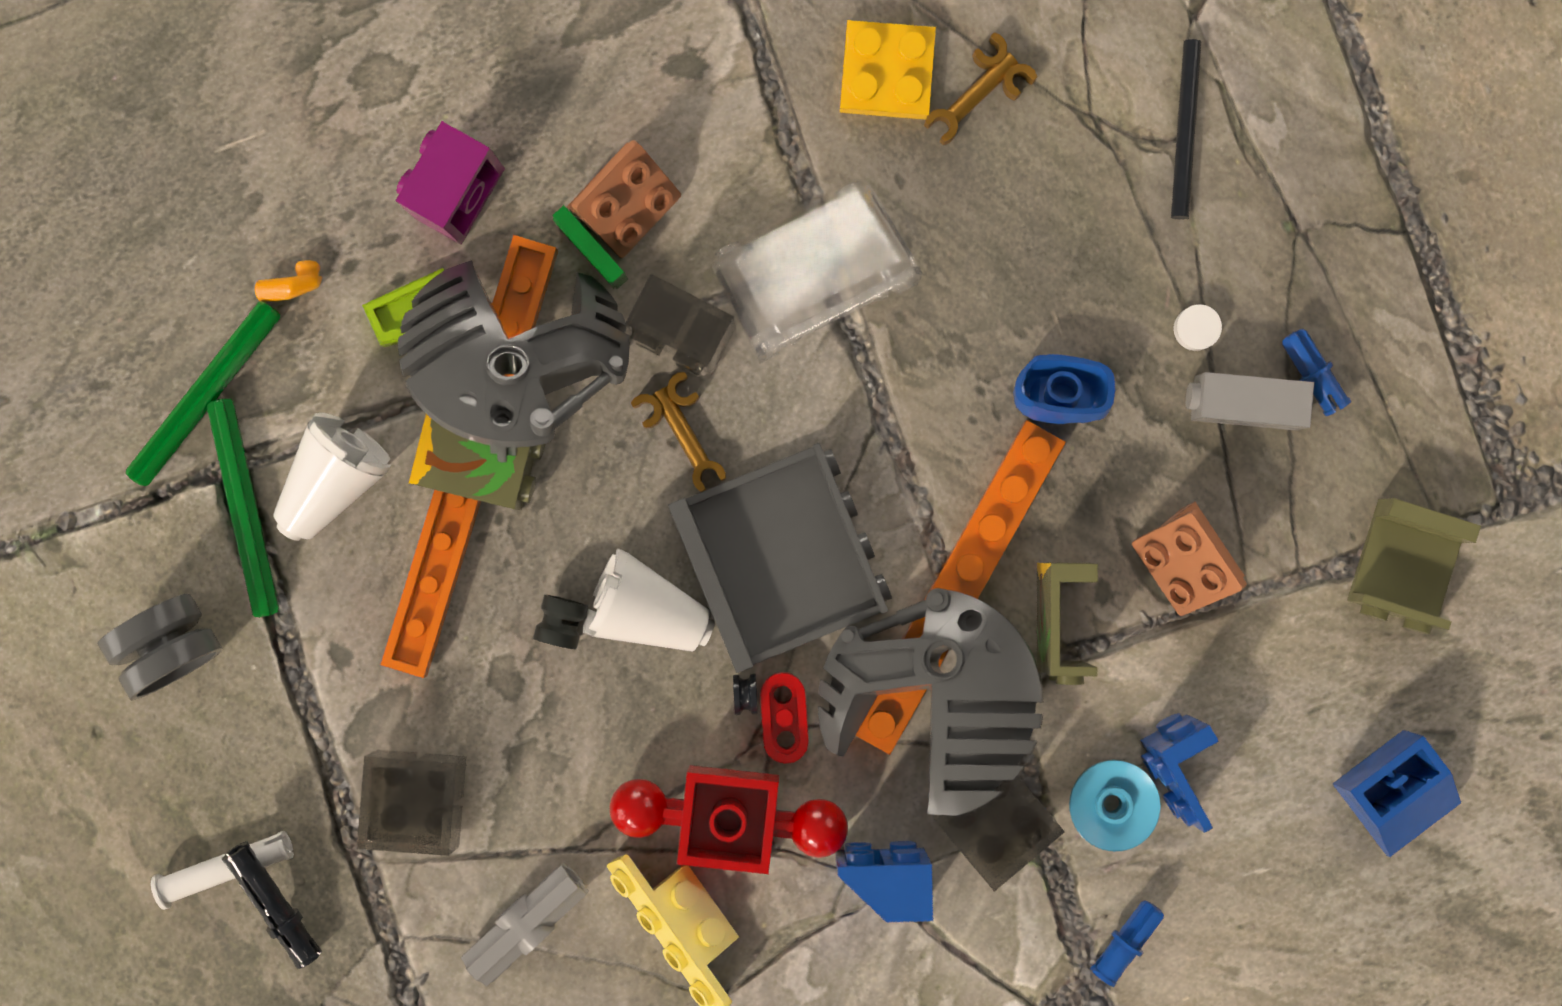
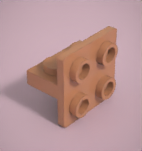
M632 140L619 150L572 200L567 208L576 218L595 232L620 258H624L678 201L681 193L644 148L635 140Z
M1196 502L1181 508L1160 527L1138 537L1132 542L1133 548L1180 616L1240 592L1247 585L1243 578L1245 575Z

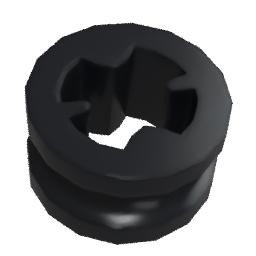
M750 674V677L747 679H742L739 675H733L735 715H741L743 710H749L752 714H758L756 674Z

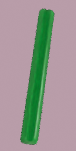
M263 301L255 305L127 467L125 474L133 482L141 486H147L151 483L207 412V404L219 397L278 322L281 315L275 308Z
M232 399L214 400L207 404V412L252 615L259 618L274 615L279 612L280 608L234 401Z

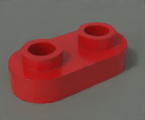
M778 672L769 676L761 688L763 743L770 758L779 763L789 764L801 759L808 748L806 695L804 686L798 677L788 672ZM786 686L791 690L792 696L787 702L776 700L774 692L778 687ZM783 731H789L795 737L794 743L789 747H783L777 741L778 735Z

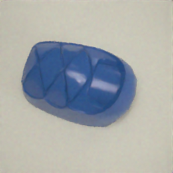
M1059 354L1037 355L1024 367L1016 379L1013 391L1016 408L1024 416L1041 422L1066 424L1102 420L1108 415L1114 403V374L1106 365L1085 358Z

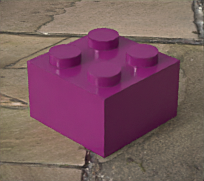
M441 121L436 131L431 129L424 137L419 149V153L422 155L414 169H408L402 175L396 189L399 195L395 201L416 220L461 245L505 168L489 147Z

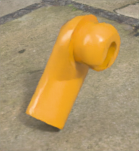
M299 261L295 265L296 276L258 280L255 284V295L259 301L263 302L290 300L318 289L323 278L319 276L320 265L316 261Z

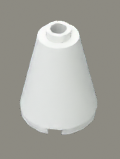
M315 413L308 422L273 516L278 523L277 529L292 540L299 541L301 538L312 539L381 479L391 466L387 464L390 457L380 444L359 428H357L354 434L340 428L345 420L327 413Z
M616 549V555L612 554L594 590L593 596L596 598L593 607L597 610L596 612L590 609L587 610L583 633L592 637L693 652L698 645L705 646L714 628V621L709 620V609L626 551Z

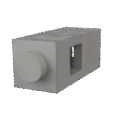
M1204 372L1194 377V383L1190 382L1188 384L1185 401L1186 408L1191 410V421L1297 431L1310 428L1314 382Z

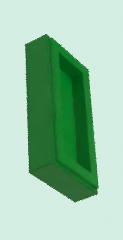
M564 205L552 215V220L613 289H618L628 280L625 272Z

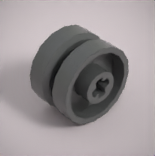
M183 594L168 599L137 614L111 630L97 642L109 665L118 666L134 661L122 671L118 678L130 701L142 698L170 685L203 666L222 652L223 648L211 629L202 628L188 632L199 622L202 616L191 594Z

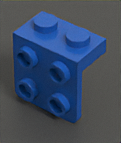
M1180 713L1173 714L1156 725L1158 731L1140 740L1146 750V753L1141 755V758L1154 779L1159 778L1164 786L1167 787L1169 792L1165 793L1163 797L1173 815L1177 819L1181 817L1188 827L1194 825L1203 833H1206L1213 829L1212 824L1178 764L1219 741L1209 724L1187 714L1183 717Z

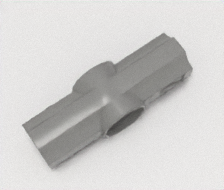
M562 863L543 879L528 896L523 894L497 918L495 921L496 925L462 955L461 960L464 962L466 970L470 975L487 987L508 969L520 955L524 954L526 956L554 930V924L588 894L589 890L584 885L583 880L573 869Z

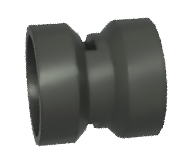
M544 594L541 605L544 615L542 622L536 625L533 639L562 648L577 649L580 638L577 628L579 622L585 619L588 605Z

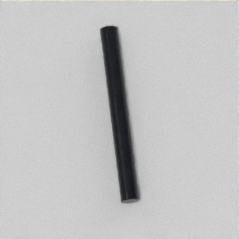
M1197 39L1183 41L1171 218L1179 220L1189 219L1202 43Z

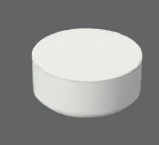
M1201 304L1193 305L1183 310L1177 316L1174 323V335L1181 346L1192 351H1200L1212 346L1219 339L1222 331V322L1217 312L1211 307Z

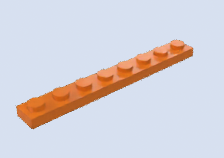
M1028 420L1024 421L929 592L934 588L958 591L976 599L979 598L1065 445V441ZM925 617L911 622L902 639L921 637ZM949 650L941 654L938 661L939 667ZM927 689L877 695L855 736L890 755Z

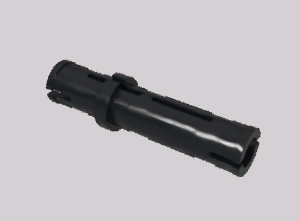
M246 841L229 850L221 859L268 925L266 931L272 939L277 938L297 969L304 968L316 960L319 954L322 953V950L301 922L302 914L298 908L293 909L286 901L278 886L256 857L250 844Z

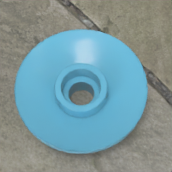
M1107 760L1092 765L1078 777L1070 794L1069 811L1074 827L1088 843L1106 851H1125L1140 845L1154 831L1160 816V797L1153 780L1142 769L1126 761ZM1111 795L1117 796L1119 799L1118 807L1113 811H1107L1104 807L1105 799Z

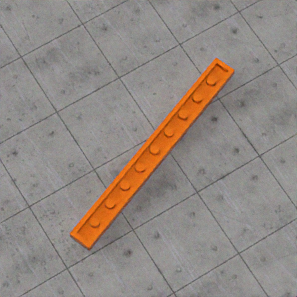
M513 235L492 302L509 339L535 328L559 251L556 247ZM504 374L503 376H513V374ZM434 490L380 665L421 678L428 676L481 501Z

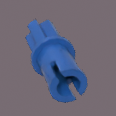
M1299 329L1282 340L1283 347L1302 376L1299 381L1314 382L1313 395L1325 416L1336 413V406L1329 397V394L1332 395L1340 410L1351 403V399L1347 397L1330 369L1333 367L1332 362L1324 360L1305 329Z
M1142 901L1120 931L1114 930L1111 933L1114 938L1095 964L1090 967L1092 972L1103 982L1114 987L1136 955L1141 957L1144 954L1141 948L1163 920L1164 914L1151 902Z

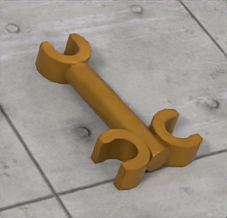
M994 32L989 39L991 45L997 50V55L988 57L977 48L972 56L974 63L978 67L988 71L947 110H933L926 118L924 126L927 129L936 121H943L947 124L949 130L940 139V143L943 146L949 144L954 139L958 130V123L1002 81L1004 94L1009 99L1015 101L1019 98L1021 92L1014 86L1012 79L1020 76L1030 85L1037 79L1036 71L1031 66L1019 64L1016 58L1007 52L1006 41L998 33Z
M679 372L672 376L668 386L656 391L652 395L640 394L631 401V405L634 409L645 403L653 406V416L642 422L646 429L657 426L664 415L694 468L692 475L694 486L700 492H703L706 488L701 481V475L705 470L712 469L716 471L721 481L726 479V472L719 463L709 460L679 407L692 406L700 398L697 392L692 393L688 397H680L677 394L678 384L688 379L685 372Z

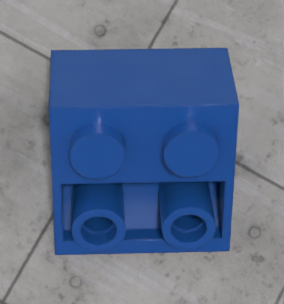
M1402 730L1332 783L1388 857L1394 855L1461 804L1451 771L1423 735Z
M894 841L890 843V849H872V844L868 842H850L844 844L845 850H838L835 853L838 877L885 922L933 921L932 864L925 849L917 848L916 842Z

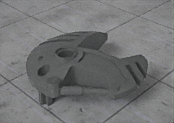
M472 260L448 268L430 280L412 300L413 308L405 313L400 327L401 334H404L398 338L399 356L406 354L399 360L403 378L411 376L406 380V387L412 398L432 420L443 428L465 439L490 445V453L497 454L498 462L502 463L507 462L508 455H517V447H531L551 442L555 436V429L583 407V403L608 383L615 385L622 383L626 377L629 364V335L624 333L626 332L627 325L623 314L617 312L618 304L605 287L595 278L577 272L571 316L539 325L510 339L473 266ZM504 374H513V376H503V375H504ZM591 376H599L576 395H571L550 411L545 395Z
M934 588L927 594L926 600L896 611L895 615L862 628L854 625L847 626L834 643L826 659L824 669L832 675V681L829 684L825 680L820 679L818 694L829 702V711L818 706V718L826 749L838 756L844 757L877 695L925 689L931 691L929 799L927 814L959 816L988 804L1004 792L993 791L1005 780H1016L1025 766L1017 764L1022 756L1032 755L1035 750L1037 741L1030 740L1033 729H1041L1043 714H1035L1036 703H1044L1043 686L1036 660L1020 632L1006 617L985 602L958 591ZM925 617L923 634L919 638L874 642L866 640L867 637L900 624L903 626ZM952 649L956 654V665L950 672L942 673L939 668V658L943 652Z

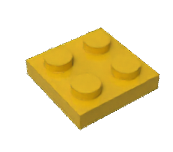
M847 20L839 113L926 120L930 108L936 27Z

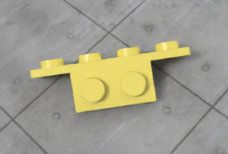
M625 854L608 863L607 868L612 874L610 879L613 886L622 896L630 899L638 910L636 915L639 923L648 933L655 934L665 948L663 955L669 965L676 971H681L691 985L689 991L693 999L700 1006L731 1005L732 1000L707 965L736 941L739 936L691 868L686 865L680 866L652 889L629 855Z

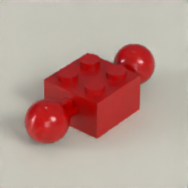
M690 765L686 776L684 799L667 798L655 783L646 779H633L623 783L616 789L611 798L609 808L610 817L615 827L630 837H647L655 833L662 825L680 826L677 865L769 875L773 837L792 839L796 847L804 854L815 858H824L836 853L843 846L848 835V822L844 812L838 805L829 800H809L799 806L795 812L776 810L779 775Z

